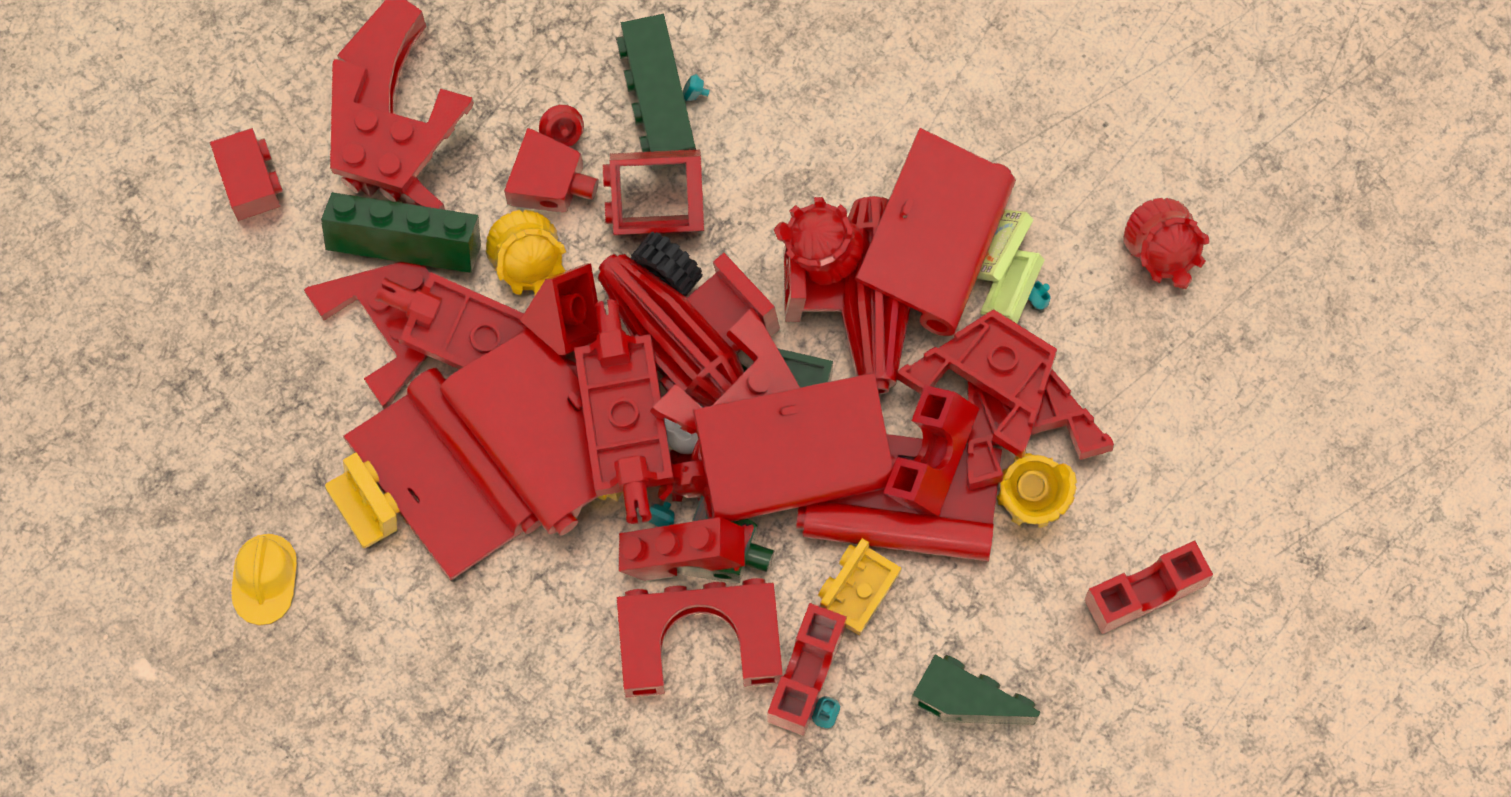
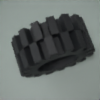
M650 232L631 255L632 260L685 297L703 276L701 268L697 266V262L690 259V255L686 251L683 252L678 244L671 243L668 237H662L657 232Z

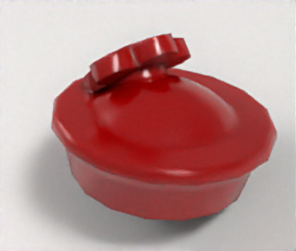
M559 104L550 107L543 113L539 121V133L568 147L573 146L580 139L584 129L582 115L576 108L569 105Z

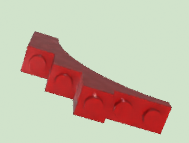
M385 0L337 55L338 60L363 66L367 69L368 75L359 96L358 104L394 113V97L399 74L410 49L426 28L422 10L408 0ZM344 176L341 178V181L355 193H359L361 190L369 197H372L379 189L392 202L400 200L405 204L445 210L444 204L425 188L417 177L404 194Z

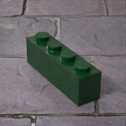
M664 13L620 22L622 36L616 37V43L620 59L627 58L629 69L623 70L627 91H635L637 99L636 103H631L635 125L642 124L645 136L639 137L641 151L696 150ZM681 164L652 165L653 170Z
M332 192L321 218L325 250L472 273L481 248L479 216L476 214Z

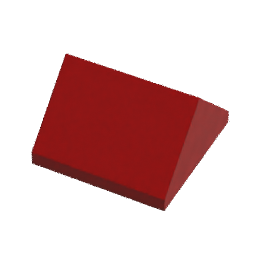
M591 263L580 265L545 279L520 319L522 323L559 355H566L573 352L574 348L593 343L599 334L596 312L594 311V305L598 302Z

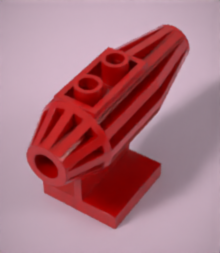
M869 196L855 200L848 215V220L852 221L860 229L864 248L862 259L858 261L859 265L849 276L842 278L841 281L831 285L814 283L809 279L805 268L800 267L797 262H792V259L786 254L788 250L784 246L785 322H800L802 312H841L856 376L875 373L878 393L886 394L889 392V388L897 384V372L899 371L911 307L855 281V277L889 200L884 197Z
M722 253L713 261L715 274L688 297L679 293L626 254L619 256L616 254L610 255L599 266L598 281L601 283L609 299L619 302L620 318L629 334L633 337L651 335L656 368L663 376L659 381L667 392L677 384L697 404L707 407L712 406L744 373L738 356L741 349L726 336V333L751 307L757 312L771 337L780 330L775 306L725 253Z

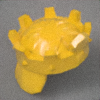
M520 210L512 211L501 216L490 227L486 238L485 252L487 258L496 268L495 271H497L499 280L504 279L511 286L513 293L521 295L522 290H533L536 295L545 279L566 271L562 266V254L566 253V249L562 242L558 241L557 230L554 224H551L550 220L544 217V215L530 210H524L523 212Z
M1025 453L1022 459L1017 456L1014 457V463L1007 469L1002 470L1003 481L1000 483V494L997 495L998 504L1003 505L1012 516L1011 521L1019 526L1022 523L1038 524L1039 528L1048 526L1049 522L1052 523L1058 520L1060 514L1064 515L1075 499L1074 495L1077 489L1075 472L1067 464H1058L1053 461V458Z

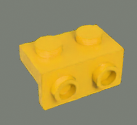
M354 453L343 459L344 473L327 482L325 488L362 548H367L397 531L396 514L400 511L389 492L383 494L377 486L376 482L380 480L372 464L369 461L363 463L358 454Z
M863 538L857 547L852 544L849 545L839 561V565L843 567L836 579L830 576L818 594V597L822 599L820 607L847 616L846 628L859 636L902 570L900 566L870 549L869 542Z

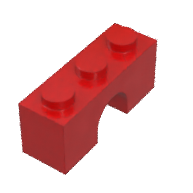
M925 385L911 420L922 431L923 442L921 450L914 460L897 457L884 494L908 509L939 516L980 408L954 391Z
M717 517L619 533V572L642 581L675 577L677 576V567L683 566L700 567L709 571L745 566V528Z
M1194 540L1161 555L1154 564L1130 576H1126L1124 572L1089 588L1084 601L1101 634H1104L1206 587L1213 577V573Z
M809 603L795 639V646L784 676L780 678L768 709V723L805 736L845 631L847 616Z

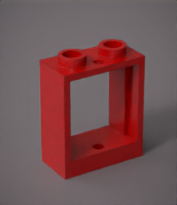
M700 149L610 153V164H603V186L611 187L612 201L605 202V223L613 224V235L704 231ZM686 164L688 215L623 218L621 166Z

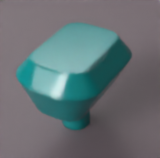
M697 74L690 76L684 85L683 96L685 101L696 100L699 95L706 97L709 95L710 90L703 88L704 81Z
M1035 281L1028 300L1036 309H1044L1049 305L1051 296L1047 292L1050 289L1047 283L1042 285L1040 281Z
M665 501L662 506L654 504L649 507L652 519L648 522L658 527L673 525L675 513L670 510L671 503Z
M828 696L821 697L812 715L813 722L822 728L833 727L841 708L840 703Z

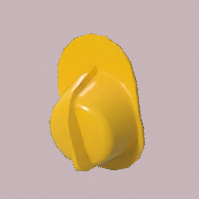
M274 534L257 535L246 541L238 551L233 571L232 604L237 614L248 623L256 625L272 624L282 618L290 608L294 595L297 558L291 543L282 536Z

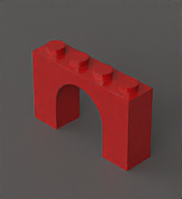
M753 578L742 581V585L728 587L725 582H711L704 584L703 589L687 590L686 586L676 585L664 588L662 593L648 594L646 589H633L626 591L625 596L616 597L623 687L626 698L665 694L662 664L663 641L675 623L695 614H708L718 617L726 622L735 632L740 646L743 687L778 684L781 676H783L774 582L766 583L765 579Z

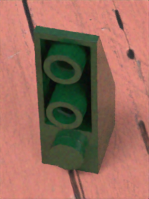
M936 654L934 655L911 698V704L944 722L1035 725L1041 713L1035 709L1036 704L1029 698L1015 693L1014 696L1005 693L999 689L1001 685L997 681L984 674H980L978 677L964 670L966 666L961 661L949 655H945L944 658Z

